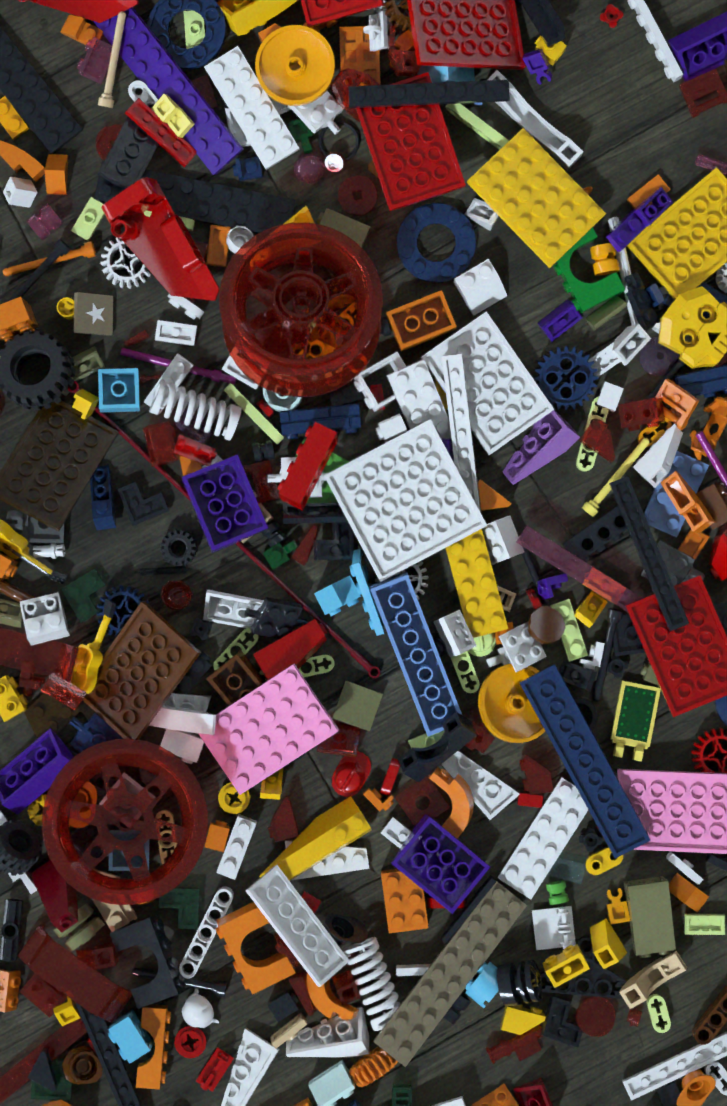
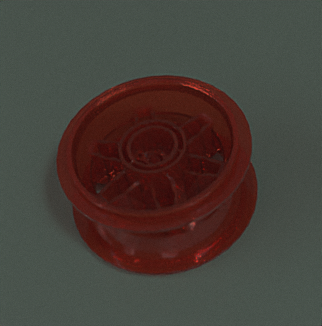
M306 222L288 223L269 228L255 235L242 245L225 269L219 292V308L225 344L237 367L254 383L271 392L292 397H313L337 390L362 372L375 353L379 342L383 295L378 272L368 254L354 240L333 228ZM294 264L293 271L281 278L269 273L276 268ZM313 264L325 267L338 276L324 281L317 274L313 273ZM250 295H252L268 308L247 320V304ZM309 299L317 304V307L310 311ZM291 300H293V301H292V311H293V312H291L290 310H288V309L286 308V306H285V305H286L289 301H291ZM355 301L357 313L354 325H351L335 312ZM297 305H300V306L306 305V308H304V309H298L296 306H297ZM283 337L289 341L290 358L280 356L263 345ZM317 339L335 348L327 354L308 359L310 343ZM297 349H302L303 354L298 355L295 354L294 351Z
M115 739L102 742L77 754L55 777L45 799L42 814V833L45 847L57 872L78 892L91 899L115 905H135L149 902L165 895L178 886L189 875L200 858L208 830V811L205 797L193 772L172 752L159 745L135 739ZM119 767L140 768L149 771L157 777L137 795L128 793ZM103 773L108 800L103 805L75 801L85 784L98 774ZM110 778H118L120 780L119 787L114 789L109 787L108 782ZM151 787L159 788L160 795L157 798H152L148 795V790ZM169 789L172 790L179 804L182 826L154 818L152 810ZM121 805H132L138 808L144 821L135 820L132 815L127 813L120 816L111 813L116 808L121 807ZM84 807L91 809V816L87 819L80 816V810ZM124 817H128L132 821L131 826L127 829L120 826V820ZM70 819L95 826L99 833L81 857L75 849L71 838ZM108 824L117 826L122 832L135 830L141 833L129 841L119 840L110 833ZM162 826L171 828V835L169 837H162L159 831ZM155 840L176 843L177 846L168 860L158 869L149 873L144 845L147 841ZM96 846L101 847L103 850L102 856L100 858L92 857V848ZM114 850L121 851L125 856L133 878H111L95 871L94 868ZM134 856H140L143 859L141 867L135 868L132 866L131 859Z

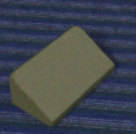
M615 296L589 315L586 321L593 330H596L627 306V303L618 296Z
M95 346L72 357L75 363L73 368L76 371L75 376L71 378L74 381H78L97 372L98 369L105 368Z
M0 599V624L21 628L23 616L20 603Z

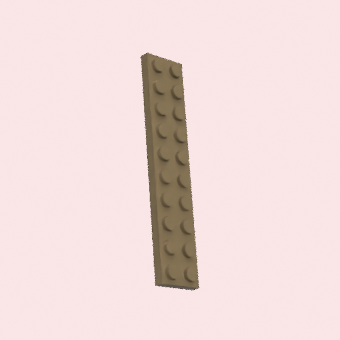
M496 881L448 941L373 1042L406 1067L527 905Z

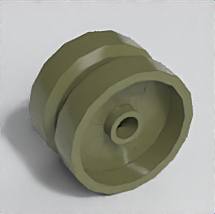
M88 902L78 909L77 923L62 933L57 928L53 930L59 938H64L70 932L72 933L64 944L70 952L80 945H84L105 925L99 916L92 918L88 922L86 921L94 911Z

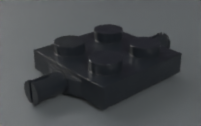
M266 597L258 610L246 608L245 617L254 618L250 628L252 634L281 639L291 633L295 626L302 627L308 623L307 619L298 618L303 609L302 605L290 601Z

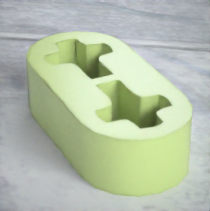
M658 994L650 995L647 999V1007L652 1026L657 1032L665 1033L671 1026L666 1002ZM654 999H657L659 1002H661V1004L658 1005L660 1010L658 1012L656 1011V1008L654 1006H651V1004L654 1003ZM659 1015H661L663 1021H666V1023H664L663 1028H660L659 1025H656V1023L659 1022Z

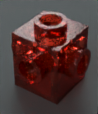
M472 721L477 736L465 746L472 751L477 749L484 754L495 737L488 732L484 723L479 722L477 724Z

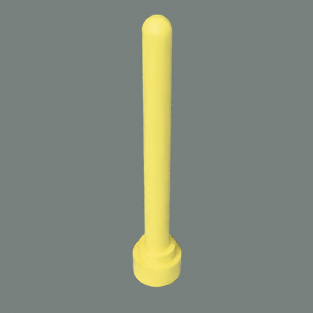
M648 438L641 440L596 497L589 502H585L581 507L593 518L599 512L598 505L611 491L609 483L621 479L650 442Z

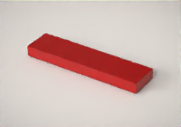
M140 98L125 112L130 119L183 167L197 154V151L185 139L178 137L170 126L162 122L158 115Z

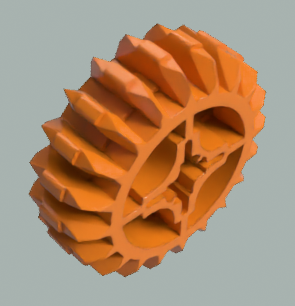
M377 1046L369 1054L356 1061L350 1068L349 1074L352 1081L358 1087H364L384 1076L390 1069L394 1068L398 1061Z

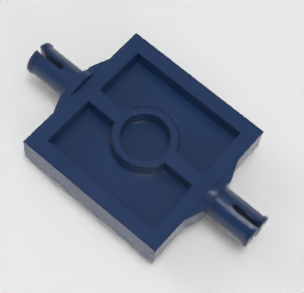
M96 712L84 723H81L75 717L70 720L69 724L77 729L76 735L69 742L70 745L99 768L112 757L120 764L126 760V757L118 752L119 746L123 743L124 739Z

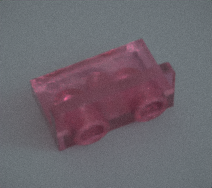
M93 37L92 40H88L85 51H87L84 59H80L77 69L79 70V75L102 85L108 71L112 45Z

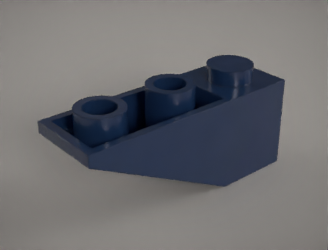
M109 465L99 466L90 480L93 521L96 530L116 528Z

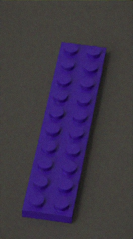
M132 7L124 11L126 19L119 55L139 81L144 82L158 100L163 94H167L195 123L184 138L197 151V155L210 172L216 175L244 150L136 10ZM118 15L102 23L94 22L103 31L104 36L111 45H113Z

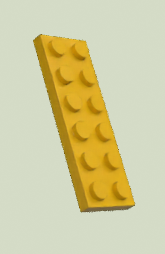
M480 529L445 548L463 617L473 638L508 629L483 531Z

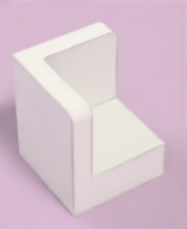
M10 176L3 193L8 204L29 208L37 194V190L31 180Z
M604 382L597 404L610 409L611 412L616 411L624 388Z

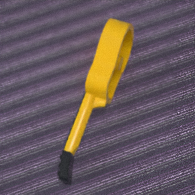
M0 519V551L13 559L21 558L55 582L63 584L66 581L68 575L52 571L29 555L30 548L27 547V539L15 532L10 525Z
M105 599L104 617L94 642L87 645H79L74 659L66 669L65 683L74 692L89 694L96 685L98 669L103 659L99 649L116 604L110 599Z

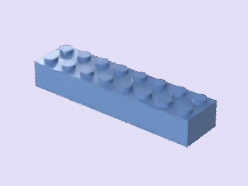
M406 571L382 582L372 584L369 587L427 736H431L444 731L442 723L455 712L461 715L462 713Z

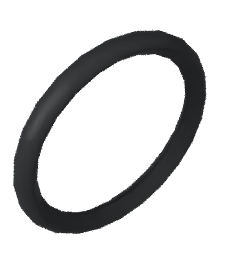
M334 121L337 125H344L351 129L356 138V145L352 153L341 158L345 162L357 153L360 137L355 127L345 121ZM328 126L321 130L318 139L320 151L326 158L330 155L324 150L322 140L325 132L329 129Z

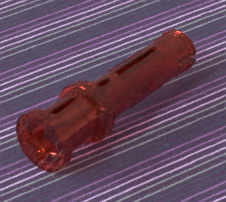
M539 1024L521 1035H516L508 1040L502 1039L499 1044L491 1048L486 1047L485 1049L492 1063L495 1064L497 1060L505 1056H511L512 1052L543 1037L540 1036L542 1027Z

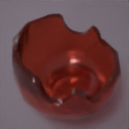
M181 580L168 581L161 589V598L168 608L182 610L191 603L192 592L190 587Z

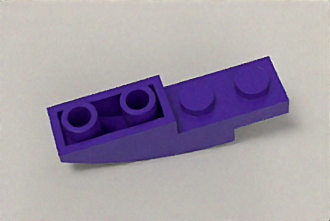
M660 187L626 215L606 238L617 252L622 251L643 229L651 225L673 201L664 189Z

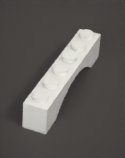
M496 70L488 80L507 79ZM509 82L510 101L495 103L568 171L582 156L583 151L570 138L559 132L542 118Z

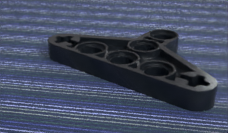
M583 936L577 941V944L586 960L590 963V969L569 980V985L566 989H560L559 987L552 989L551 984H545L542 987V992L623 999L619 990L613 989L614 994H611V982H615L614 987H621V984H625L627 981L609 969H603L599 963L594 961L595 955L592 946L589 951L581 949L580 945L583 941L588 940L591 942L590 937ZM545 971L540 973L541 980L542 977H545L546 981L551 982ZM581 980L588 982V988L585 991H580L577 988V984ZM600 982L608 984L606 992L601 993L597 990Z

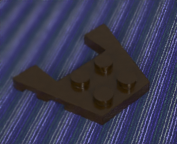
M52 684L24 713L38 739L50 728L58 734L80 712L89 720L95 711L81 698Z

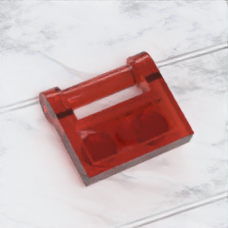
M716 68L679 85L692 118L699 116V113L714 106L727 103V92ZM718 91L719 96L697 106L695 105V100Z
M269 460L243 466L245 473L251 472L258 496L256 497L258 504L280 498L276 482L268 483V474H273Z

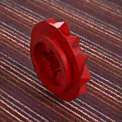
M185 1026L176 1034L175 1048L185 1058L198 1057L205 1050L206 1036L197 1027ZM188 1034L192 1039H198L194 1042L193 1049L190 1044H183L188 1040Z

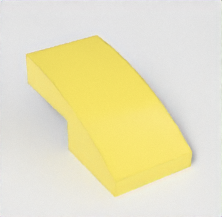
M163 94L152 107L162 122L167 123L180 138H183L195 124L167 94Z

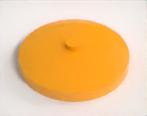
M289 25L273 31L264 39L256 55L255 70L262 89L269 97L284 105L301 106L319 99L330 87L335 73V59L331 46L319 32L307 26Z
M506 664L493 670L483 681L478 696L479 713L486 728L497 738L509 743H523L532 741L545 732L543 725L520 685V682L540 672L536 668L528 666L515 672L512 664Z

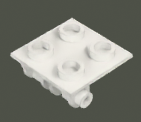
M528 622L499 636L515 672L547 657L540 642L531 637L528 631Z
M571 906L532 910L536 950L561 947L565 949L570 945H576Z

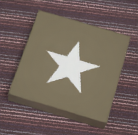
M74 293V333L113 335V296Z

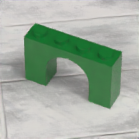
M593 227L553 265L558 276L561 275L564 282L562 285L566 293L571 294L573 298L571 302L574 304L576 311L579 310L581 314L625 291L616 272L595 283L581 282L572 274L570 257L576 250L597 239L598 236Z

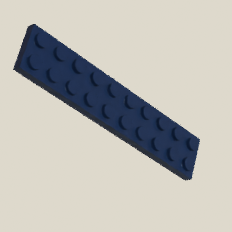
M556 664L521 681L520 685L614 858L651 841Z

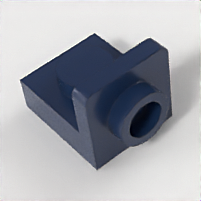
M259 157L242 160L235 158L236 164L232 166L234 176H238L239 181L263 178Z

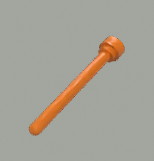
M86 242L81 248L71 250L62 257L59 256L54 263L80 256L95 257L96 251L93 242ZM47 257L5 268L3 274L9 276L38 268Z

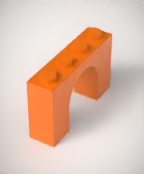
M254 902L216 920L218 927L215 930L220 939L224 938L226 942L224 948L228 956L233 955L235 959L232 962L237 973H242L244 978L241 981L246 990L250 989L252 995L295 974L294 967L285 950L267 959L258 961L247 958L241 952V944L245 936L269 923Z

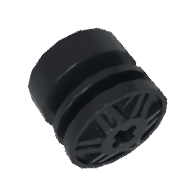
M527 960L526 963L521 961L517 967L514 963L498 966V990L501 1000L506 1007L520 1005L522 998L525 1003L541 1001L542 980L539 968L534 960Z

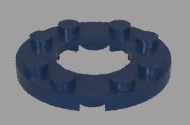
M159 0L152 9L148 20L150 30L181 69H196L208 64L221 51L226 39L227 26L225 16L215 0ZM185 10L197 12L203 17L206 24V35L202 42L189 49L176 46L171 41L168 32L172 18Z
M432 203L415 209L404 219L398 231L397 251L399 258L406 270L422 281L442 283L458 277L467 269L475 253L476 238L470 221L461 211L446 204ZM428 225H444L452 231L455 237L456 246L454 252L448 259L442 262L426 260L417 248L418 235Z

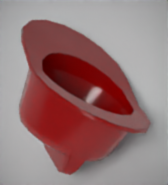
M358 751L346 754L341 759L332 776V786L335 792L344 797L356 795L370 774L371 762L364 753Z

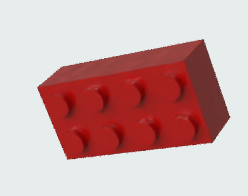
M317 422L314 423L313 427L309 426L307 429L305 443L299 445L296 451L298 456L295 462L291 461L288 466L286 480L282 479L278 486L281 500L302 511L339 441L336 431Z

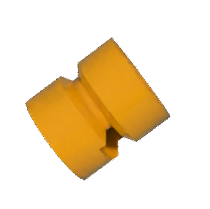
M611 243L590 247L591 258L595 260L593 264L595 276L608 275L620 271L618 259H615L617 251Z

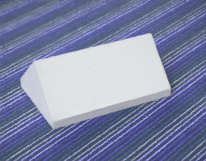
M207 590L203 620L251 628L254 618L245 617L246 608L258 610L264 600Z

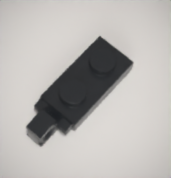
M636 272L624 277L628 286L626 295L640 326L645 329L659 322L638 273Z

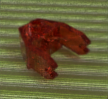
M390 25L387 55L396 76H417L423 65H417L415 51L396 50L394 45L395 26Z
M344 68L333 79L330 86L335 94L336 102L355 120L360 122L356 109L349 108L348 87L359 86L360 83H366L369 86L380 84L368 73Z

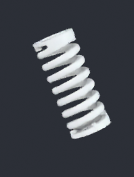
M164 379L160 380L150 406V413L158 415L161 409L164 408V402L168 397L164 417L169 418L178 400L174 421H180L188 404L184 424L188 426L199 406L194 425L195 429H199L209 409L204 431L206 433L210 432L212 424L219 413L214 432L215 436H219L229 416L228 426L224 427L222 436L226 440H231L240 418L241 407L230 404L226 408L225 401L221 400L216 404L214 397H209L206 400V396L203 393L196 397L195 390H189L186 393L184 386H180L176 390L175 383L170 382L168 384L165 383Z
M376 937L368 938L362 943H354L343 949L347 958L351 956L350 953L356 951L362 953L350 958L348 965L372 959L366 964L352 969V975L376 969L368 975L356 979V985L380 979L372 985L360 989V995L384 989L376 995L365 998L362 1001L363 1004L369 1005L378 1000L388 999L380 1005L369 1008L366 1011L367 1015L392 1009L387 1013L382 1012V1016L370 1021L373 1031L382 1030L386 1025L385 1023L389 1021L401 1005L400 1002H396L399 997L398 994L392 992L395 987L394 983L388 982L391 978L390 973L384 972L387 969V964L380 962L383 959V954L376 952L379 949Z

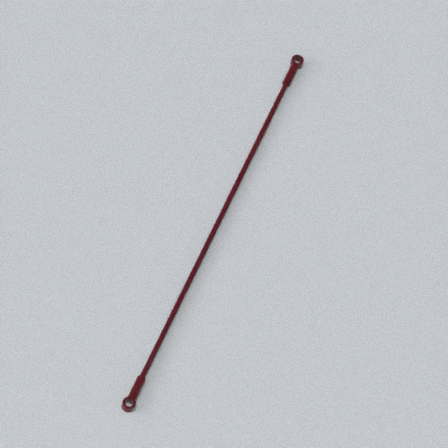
M74 381V383L77 385V388L75 390H71L70 386L68 387V391H70L71 393H76L79 390H81L79 384L76 381ZM96 405L94 410L110 426L119 431V434L190 500L187 491L104 412H100L99 407ZM241 542L235 543L297 603H300L319 624L322 623L325 629L368 671L371 678L379 677L380 669L373 666L356 649L354 650ZM373 668L378 670L376 676H372L370 673Z

